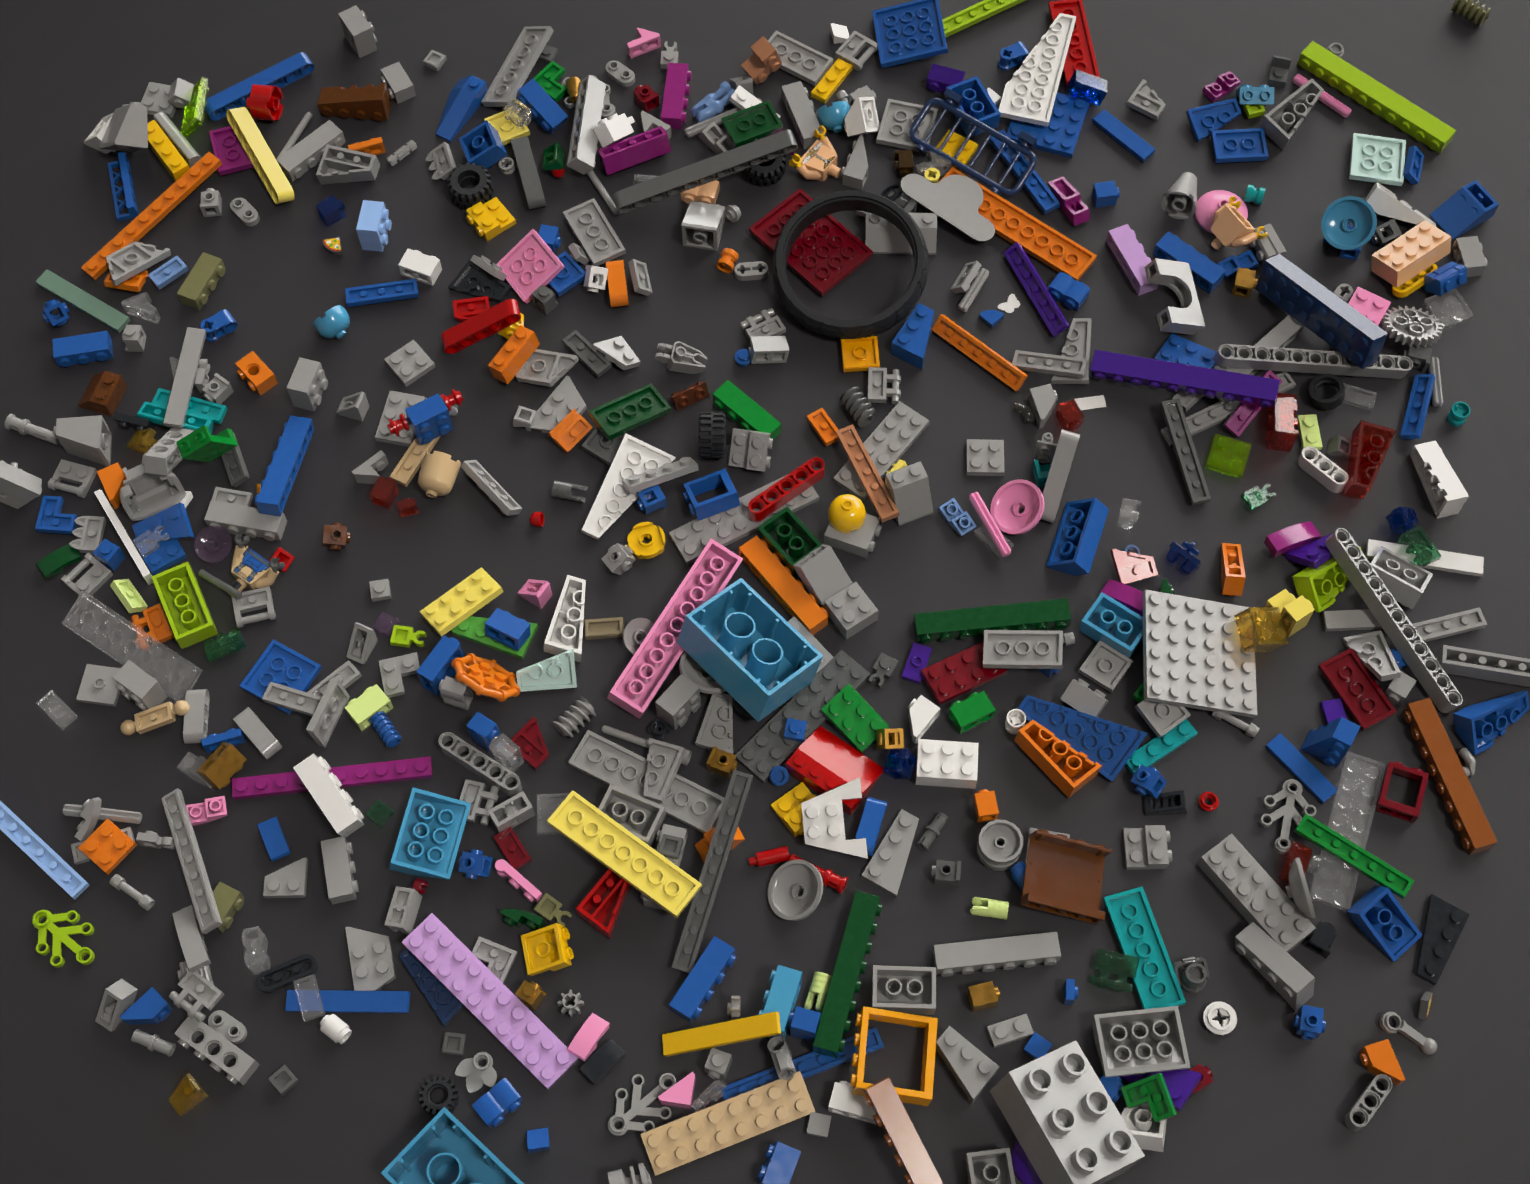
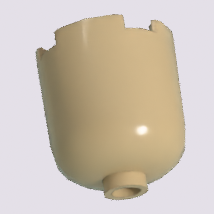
M426 451L418 477L419 487L431 498L449 494L455 483L461 462L459 460H456V462L451 460V455L443 452L434 451L433 454H430L429 451Z

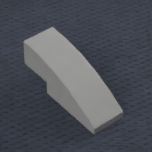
M714 121L698 135L717 155L735 149L728 133L725 134Z

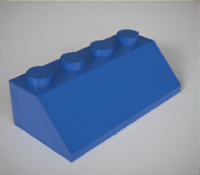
M1096 497L1066 503L1046 567L1073 576L1089 574L1109 509Z

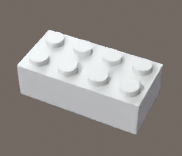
M312 754L293 767L337 834L347 837L365 825L362 821L364 818L363 814L355 805H351L353 802L352 798L344 789H340L342 783L336 775L329 772L331 767L321 756L318 758L315 754Z

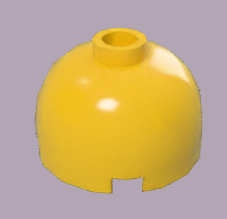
M845 494L836 497L831 502L828 510V520L835 530L842 533H851V531H857L863 526L866 511L863 502L854 495Z

